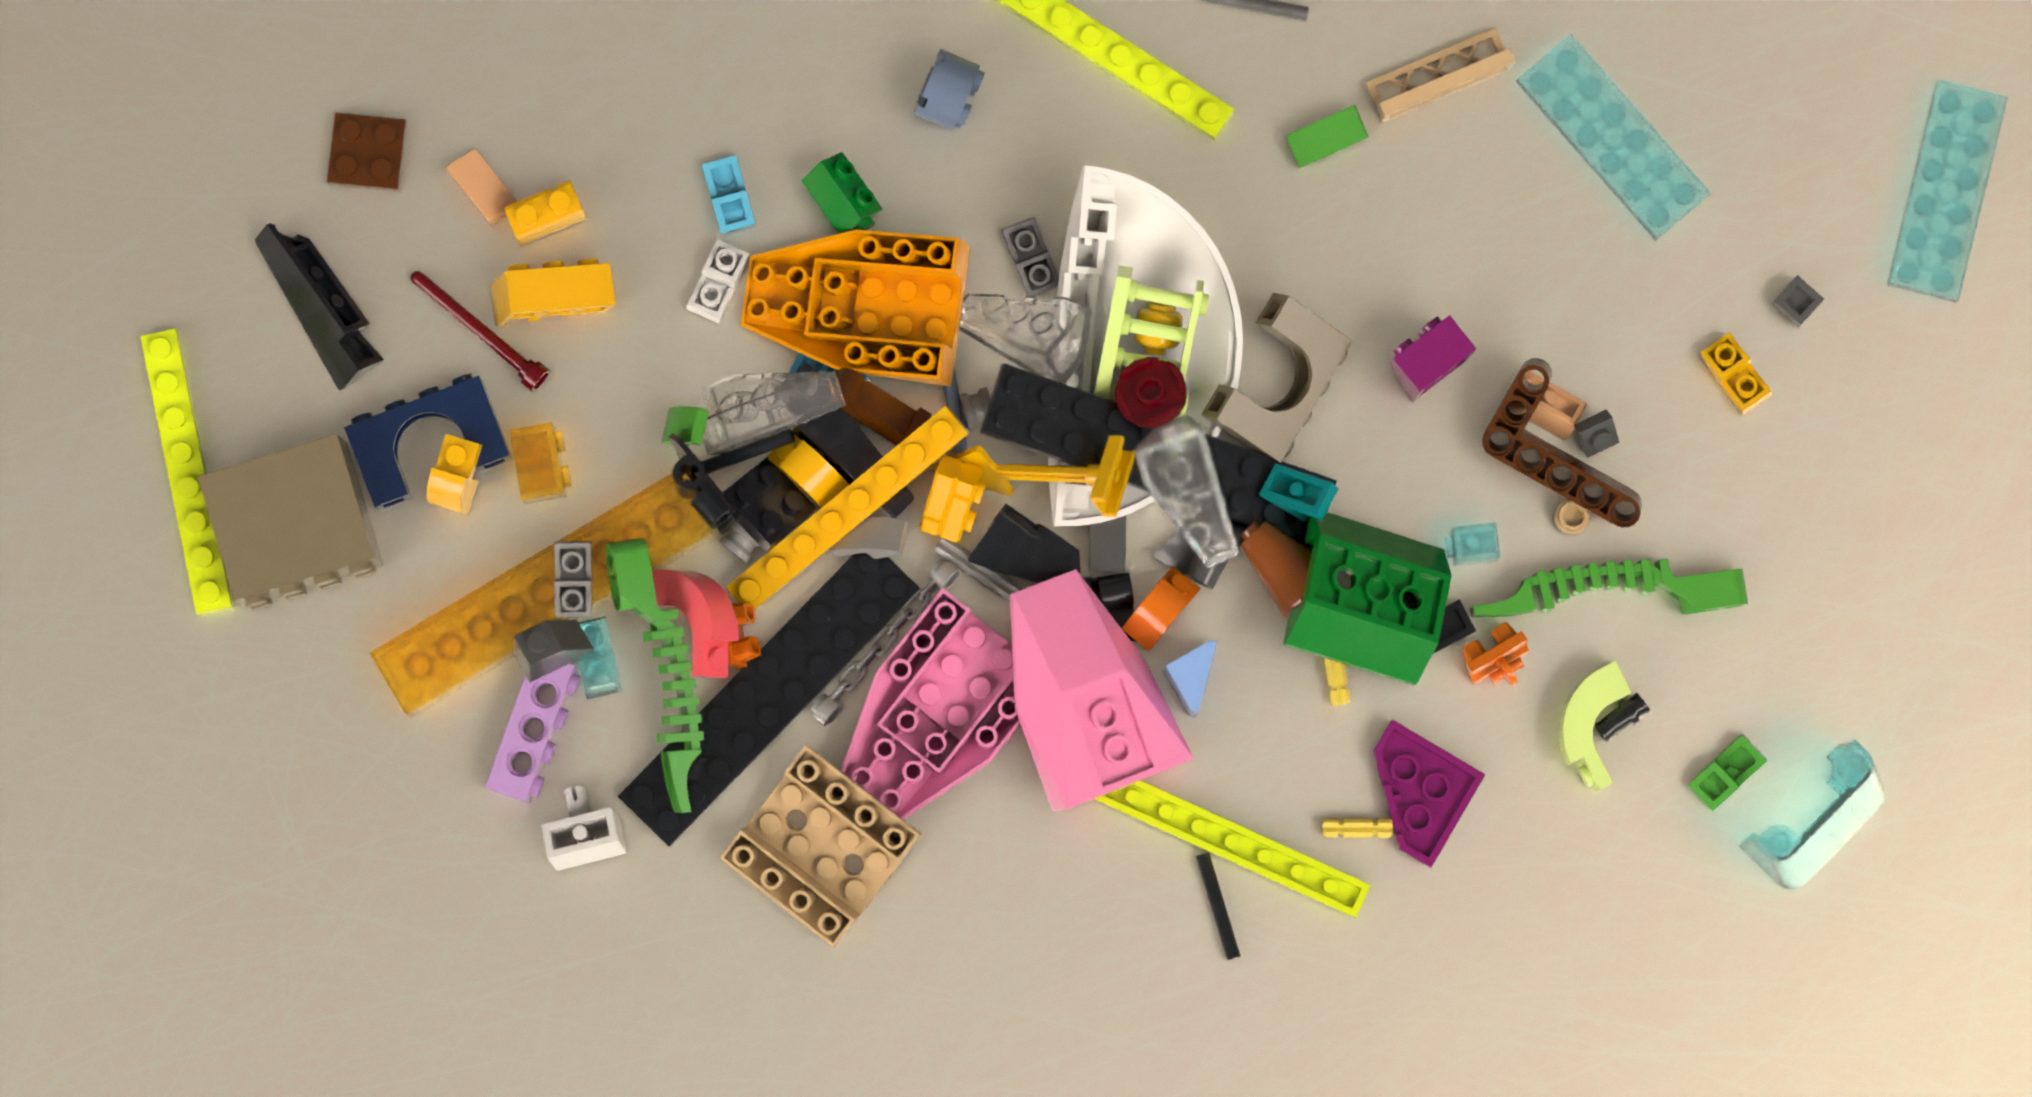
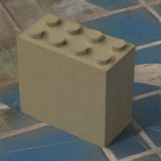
M338 434L198 476L233 599L245 607H251L252 611L273 605L272 599L285 596L286 600L305 596L307 595L306 589L314 586H320L321 589L342 584L341 578L355 575L356 579L371 576L376 573V567L383 566L348 443Z

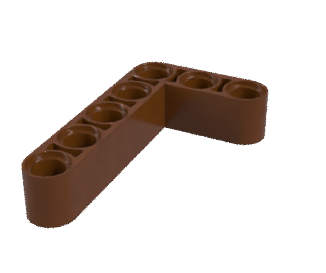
M1531 358L1525 361L1486 427L1482 438V446L1485 452L1621 528L1633 526L1639 520L1642 509V499L1636 491L1525 430L1527 423L1548 389L1552 377L1551 367L1545 360ZM1529 370H1538L1544 376V381L1537 385L1531 384L1525 378V373ZM1513 400L1521 401L1526 406L1527 411L1522 415H1515L1509 411L1507 404ZM1494 431H1502L1508 436L1509 442L1505 445H1497L1492 442L1490 434ZM1527 448L1535 449L1540 455V460L1534 463L1527 462L1523 459L1521 452ZM1557 466H1565L1571 471L1572 476L1567 480H1560L1554 476L1553 469ZM1592 483L1598 484L1603 489V494L1599 497H1590L1586 494L1584 487ZM1621 501H1628L1634 506L1635 511L1629 515H1623L1617 511L1615 505Z

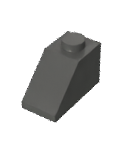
M545 620L513 636V655L529 683L594 652V648L577 620Z

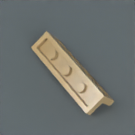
M1493 28L1365 83V86L1383 123L1511 69L1515 59L1510 48L1505 50L1496 28ZM1491 39L1497 53L1482 60L1473 57L1476 46ZM1468 48H1471L1469 55L1461 52ZM1454 55L1466 60L1465 66L1454 72L1447 73L1440 70L1444 59ZM1439 61L1437 68L1429 66L1430 64ZM1422 69L1434 74L1432 81L1415 87L1408 84L1412 72ZM1407 75L1404 82L1397 80V78ZM1385 83H1391L1402 88L1399 95L1383 102L1376 87Z

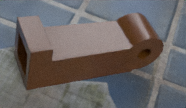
M848 368L838 370L827 392V396L833 404L895 446L932 416L931 413L921 407L918 410L912 409L879 387L866 381L858 372Z

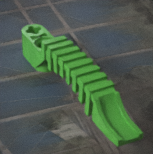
M641 537L610 542L606 544L605 556L612 599L616 610L631 609L647 621L650 632L643 633L644 642L662 639L664 647L652 649L653 658L665 656L670 658V664L658 665L659 674L673 673L674 681L662 682L663 691L676 690L678 698L663 699L664 708L679 707L680 715L661 716L662 725L682 724V732L656 734L657 743L684 742V750L661 752L665 784L674 813L691 812L687 789V775L691 764L701 753L700 740H704V733L698 729V723H702L701 713H696L695 705H699V696H694L692 689L696 688V680L691 679L689 671L692 670V661H687L685 653H689L688 644H683L681 636L685 635L684 628L678 627L670 621V619L679 618L678 609L663 611L657 606L649 551L645 539Z
M1650 558L1641 559L1636 564H1633L1631 559L1615 565L1614 560L1605 562L1601 566H1598L1597 562L1589 563L1584 568H1580V564L1573 565L1567 571H1563V567L1554 568L1549 574H1546L1545 570L1538 571L1533 574V577L1525 578L1524 581H1521L1518 590L1512 597L1501 602L1474 605L1473 608H1470L1471 617L1476 618L1507 617L1532 613L1533 610H1537L1532 591L1534 587L1537 590L1542 613H1545L1555 608L1550 584H1553L1557 603H1560L1570 598L1566 583L1570 581L1572 595L1576 596L1586 591L1583 579H1587L1588 589L1591 592L1602 587V577H1604L1606 590L1615 589V586H1619L1618 576H1621L1623 592L1631 591L1632 588L1637 587V578H1639L1641 595H1648L1650 592L1655 591L1654 586H1659L1679 601L1681 614L1748 605L1743 569L1675 577L1670 573L1668 559L1658 560L1653 565L1650 563Z

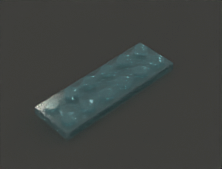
M1569 34L1516 80V83L1655 241L1711 194L1572 34Z
M1941 79L1936 82L1887 285L1955 303L1959 301L2007 104V96Z

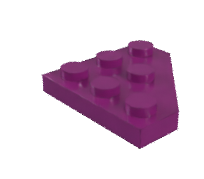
M1392 719L1373 750L1389 815L1393 822L1398 849L1431 868L1486 774Z

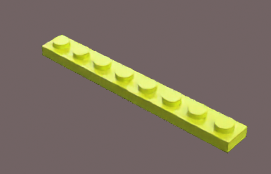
M995 0L1214 141L1234 112V108L1065 0Z
M170 329L142 335L140 337L196 614L203 615L234 608L229 582L198 480V476L207 474L178 330Z
M1141 780L1094 798V800L1353 918L1357 917L1371 886L1366 882Z

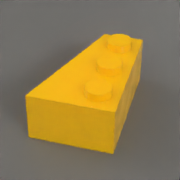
M596 258L579 260L575 266H564L563 261L547 262L542 264L543 268L529 269V264L511 265L507 267L508 271L502 273L490 285L496 327L507 325L506 321L509 319L528 318L529 322L540 321V317L562 315V318L608 312L616 305L610 263L599 264V260Z

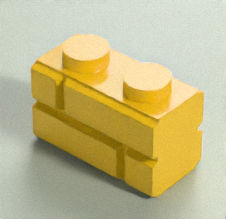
M570 180L556 185L555 190L549 188L504 207L514 234L521 246L587 219Z
M947 455L942 456L919 528L921 531L935 536L940 535L941 538L955 543L960 542L964 531L971 532L977 516V512L972 511L971 508L973 502L980 504L986 487L985 483L980 482L983 473L982 467L968 462L962 463L961 460Z

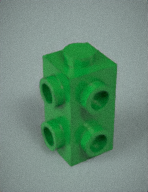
M843 152L820 161L801 180L839 234L855 229L869 230L875 225L873 218L883 210L874 194L868 189Z

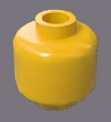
M1147 302V307L1140 308L1136 319L1181 328L1183 325V316L1176 311V306ZM1134 333V340L1138 344L1145 346L1144 352L1147 354L1166 355V349H1174L1180 344L1178 341Z

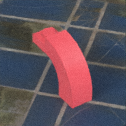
M653 570L657 606L679 608L686 615L690 623L693 639L692 677L728 678V642L739 641V631L735 611L726 592L715 580L702 573L678 570Z

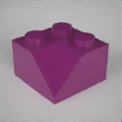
M1450 315L1442 321L1438 316L1421 329L1422 331L1418 334V340L1413 343L1408 338L1393 350L1396 356L1392 359L1390 365L1412 402L1465 363L1476 350V347Z

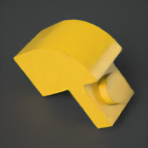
M445 434L436 467L431 468L427 486V501L429 504L461 514H469L479 482L472 478L483 445Z
M794 435V443L773 450L768 455V459L822 508L850 484L809 444Z

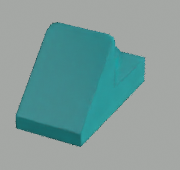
M1275 463L1259 495L1299 520L1306 521L1308 516L1322 520L1338 488L1332 482Z

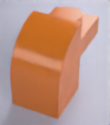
M1173 566L1142 601L1122 627V630L1146 650L1150 651L1201 588Z

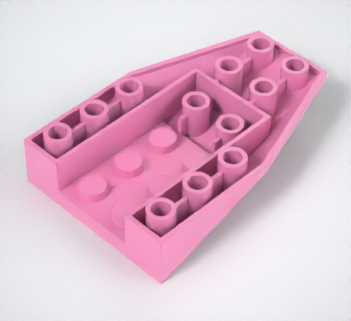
M1076 569L1010 594L1015 710L1052 811L1067 810L1194 759L1144 657Z
M942 588L876 672L841 771L904 820L989 764L1020 725L1015 710L1012 644L977 618L968 607Z

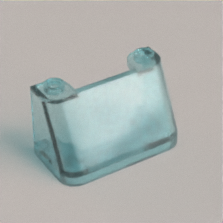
M1855 739L1838 744L1826 756L1831 762L1833 769L1832 776L1826 783L1839 796L1800 836L1787 826L1774 825L1767 828L1760 836L1751 833L1739 845L1782 888L1791 890L1805 885L1882 806L1885 800L1884 786L1874 761L1868 751Z

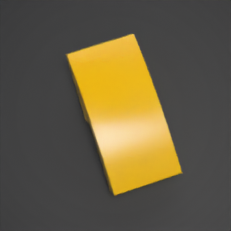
M1727 333L1700 352L1705 364L1742 416L1772 396V390L1750 364L1751 359L1730 333Z

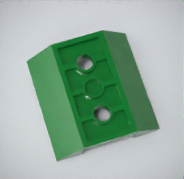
M1326 512L1322 520L1310 516L1304 543L1312 545L1313 549L1301 605L1292 609L1289 613L1283 645L1413 686L1417 685L1439 642L1452 577L1444 549ZM1338 571H1344L1350 576L1351 586L1349 589H1344L1338 584ZM1405 591L1412 593L1416 598L1417 605L1414 610L1408 609L1403 603L1402 598Z

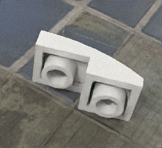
M717 239L702 269V275L688 301L687 310L719 324L740 280L750 253Z

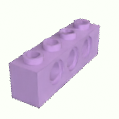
M567 664L530 683L526 676L524 677L488 777L486 789L529 804L532 797L538 798L544 783V778L540 777L544 763H551L557 745L552 743V739L556 729H563L569 710L564 708L568 695H575L580 683L581 676L576 674L578 668L575 665ZM552 685L557 692L556 699L550 704H541L538 700L539 690L543 686ZM533 719H540L544 723L543 734L536 739L529 738L526 734L527 724ZM521 753H528L532 758V766L527 772L518 773L514 768V759Z

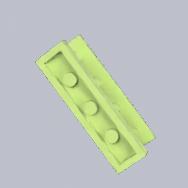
M1118 266L1094 395L1115 402L1114 391L1118 381L1112 380L1114 368L1121 369V366H1128L1135 360L1151 357L1125 352V348L1118 347L1120 334L1127 336L1128 332L1183 342L1181 362L1167 361L1175 364L1183 374L1185 381L1198 314L1206 315L1209 294L1203 293L1204 281L1197 280L1194 295L1138 285L1137 280H1131L1133 267ZM1135 299L1191 309L1188 327L1181 328L1131 318V314L1125 313L1127 301L1134 302ZM1187 394L1186 405L1179 415L1186 414L1189 394ZM1178 417L1171 422L1177 424Z

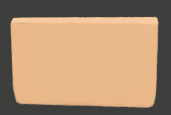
M476 149L445 167L491 226L506 215L504 207L517 202Z
M1531 371L1525 373V378L1531 384L1537 385L1544 381L1542 377ZM1549 383L1548 389L1529 421L1566 441L1588 403ZM1513 400L1507 404L1508 409L1517 415H1522L1527 411L1526 406L1521 401Z

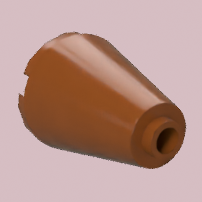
M1255 520L1240 535L1245 540L1240 546L1281 614L1288 619L1290 611L1301 605L1312 550L1269 522L1265 521L1260 525Z

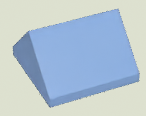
M1210 640L1169 663L1163 670L1189 716L1195 717L1199 712L1217 645L1215 641Z

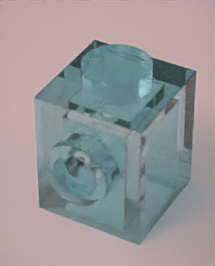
M1496 522L1458 526L1450 530V536L1445 537V550L1447 558H1453L1454 566L1496 562L1500 559Z

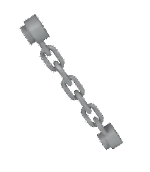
M941 558L933 565L929 571V575L932 577L931 581L924 589L920 588L902 606L901 615L892 625H885L870 642L869 652L862 660L854 661L841 674L835 691L829 697L824 693L815 700L811 710L814 712L813 717L823 726H828L835 720L843 709V704L838 699L844 692H850L858 686L867 675V666L876 656L884 655L899 638V629L907 620H913L920 615L929 604L930 594L936 587L947 590L957 580L961 569L951 560L945 561ZM919 595V599L925 601L913 613V610L907 607ZM888 630L887 635L893 637L881 650V645L876 643ZM856 667V672L862 673L850 685V682L848 680L844 681V679Z

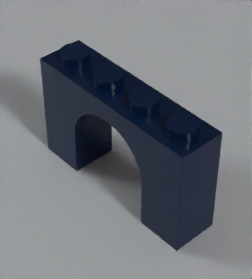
M472 374L459 376L451 381L453 385L442 390H439L437 386L428 388L418 393L419 399L408 403L404 399L392 402L384 407L385 412L372 416L371 412L358 415L351 419V425L344 427L373 505L377 510L381 511L413 498L399 463L398 447L404 432L413 423L428 417L448 419L460 428L465 440L483 445L476 465V469L479 472L513 460L486 387L479 375L473 377Z

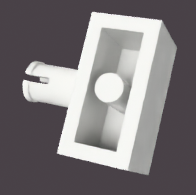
M582 785L575 786L576 793H573L571 787L564 790L569 818L541 825L547 858L557 871L627 853L619 817L612 807L590 812L587 787Z

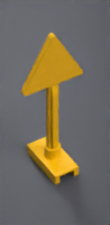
M1109 435L1100 465L1089 464L1087 467L1030 464L999 465L994 463L984 448L979 445L951 457L961 460L962 463L968 462L982 467L983 473L980 482L986 484L985 489L1007 496H1012L1014 492L1013 486L1007 479L1087 483L1088 486H1093L1090 499L1104 517H1117L1135 459V453L1133 451H1123L1122 447L1125 441L1123 436ZM940 461L932 464L930 470L932 473H936Z

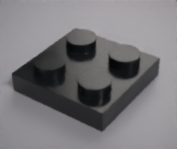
M768 456L723 492L737 508L734 519L766 552L812 515L817 508L768 459Z

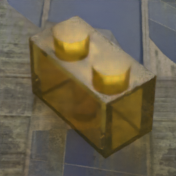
M552 422L509 430L521 500L525 504L567 497L566 487H571L572 481L569 466H562L560 452L566 451L562 430L556 431V427Z

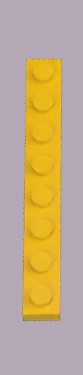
M948 405L944 406L727 585L726 588L738 603L753 605L754 610H756L969 435V431Z

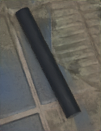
M787 429L701 461L705 468V472L710 474L794 443L795 437L792 430Z
M1210 853L1195 856L1226 958L1230 960L1240 957L1239 948Z

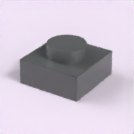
M1797 275L1772 304L1799 327L1820 305L1824 298Z
M1607 409L1575 424L1581 449L1587 458L1620 443L1613 417Z

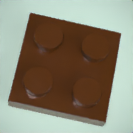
M335 112L327 183L329 185L399 192L408 123L406 119Z

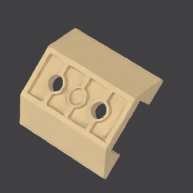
M806 744L785 771L783 779L748 825L740 830L720 859L834 948L900 865L921 833ZM798 809L804 812L807 818L804 828L796 829L790 825L788 816L791 810ZM856 854L862 858L864 867L861 872L852 873L846 868L845 859L847 855Z

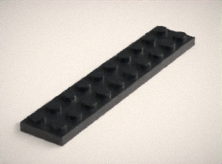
M1003 363L1000 367L980 430L981 434L1077 467H1087L1089 464L1100 465L1109 435L1123 436L1125 439L1122 447L1123 451H1133L1135 453L1127 485L1247 527L1255 520L1260 525L1267 521L1310 549H1313V546L1304 543L1310 516H1308L1306 521L1299 520L1262 498L1259 493L1275 463L1332 482L1335 486L1337 480L1283 461L1279 463L1269 456L1173 422L1156 428L1138 427L1125 419L1119 411L1116 402Z
M867 553L852 555L762 647L761 655L750 660L747 663V667L742 668L699 712L701 713L702 723H698V729L703 731L704 740H700L701 753L691 764L687 775V789L691 812L674 813L665 784L661 752L684 750V742H670L617 797L662 841L671 847L901 610L902 606L920 587L889 557L873 559Z

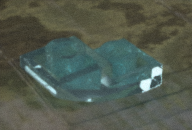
M606 616L578 622L594 648V652L578 659L586 698L592 699L622 692Z

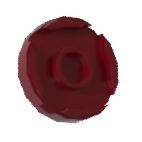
M1146 357L1133 361L1122 370L1117 385H1115L1114 395L1118 409L1127 421L1138 427L1156 428L1167 425L1179 416L1186 405L1188 391L1183 374L1175 364L1169 361L1158 360L1157 357Z

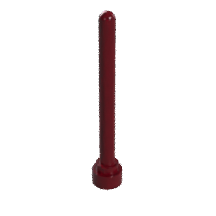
M414 271L411 274L410 279L415 286L519 372L518 376L522 379L521 383L526 388L534 392L545 382L551 372L540 361L535 363L532 359L527 361L421 271Z

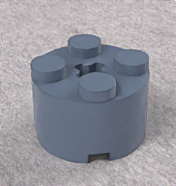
M939 49L936 58L939 60H936L934 67H931L916 103L923 107L917 105L913 115L953 131L955 127L960 129L964 125L972 106L966 103L969 95L974 96L975 92L978 91L985 72L979 70L980 65Z

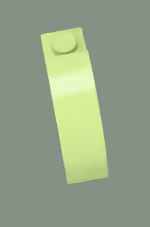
M1616 661L1591 673L1574 688L1565 702L1559 722V744L1566 766L1580 760L1582 764L1578 768L1580 776L1587 787L1593 786L1595 791L1613 784L1594 745L1593 728L1595 721L1605 707L1632 693Z

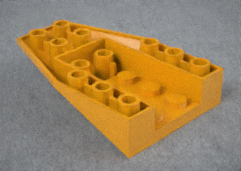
M855 229L752 255L749 261L741 326L837 371L841 368H848L863 375L952 387L970 246L956 237Z

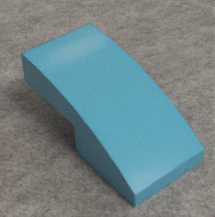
M736 154L702 163L721 234L754 225V217Z

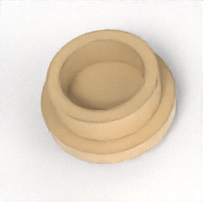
M1568 499L1561 502L1555 509L1554 522L1561 532L1568 535H1576L1587 528L1590 522V512Z

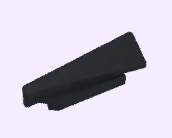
M267 224L256 237L255 243L339 390H343L377 367L384 360L361 334L370 323L309 238L299 234L294 238H290L279 233L275 224Z
M806 363L778 390L776 400L799 419L794 425L793 434L809 444L851 484L883 458V456L854 419L829 400L827 396L829 388L812 366ZM905 486L881 507L892 518H897L913 502L914 495Z

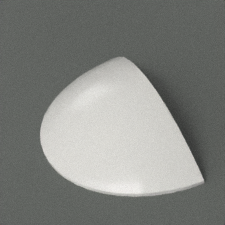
M1083 165L1072 205L1059 273L1051 341L1049 379L1094 395L1119 265L1133 267L1131 280H1137L1138 285L1194 295L1197 280L1204 281L1203 293L1209 294L1206 315L1198 314L1185 379L1189 399L1186 414L1178 416L1177 424L1217 438L1222 429L1201 414L1219 384L1237 389L1243 354L1241 312L1228 268L1217 247L1203 227L1170 196L1151 184L1131 175L1108 168ZM1135 299L1134 302L1127 301L1125 313L1131 314V318L1136 319L1138 310L1142 307H1147V302L1149 301ZM1176 306V311L1183 316L1182 328H1187L1191 309ZM1128 332L1127 336L1120 334L1118 347L1125 348V352L1181 362L1184 343L1180 342L1174 349H1166V355H1152L1145 353V346L1138 344L1134 340V333ZM1121 366V369L1114 368L1112 380L1118 381L1119 375L1127 366ZM1048 457V465L1073 466ZM1049 482L1053 526H1082L1102 523L1144 508L1161 497L1126 484L1117 517H1104L1090 499L1093 486H1088L1087 483Z

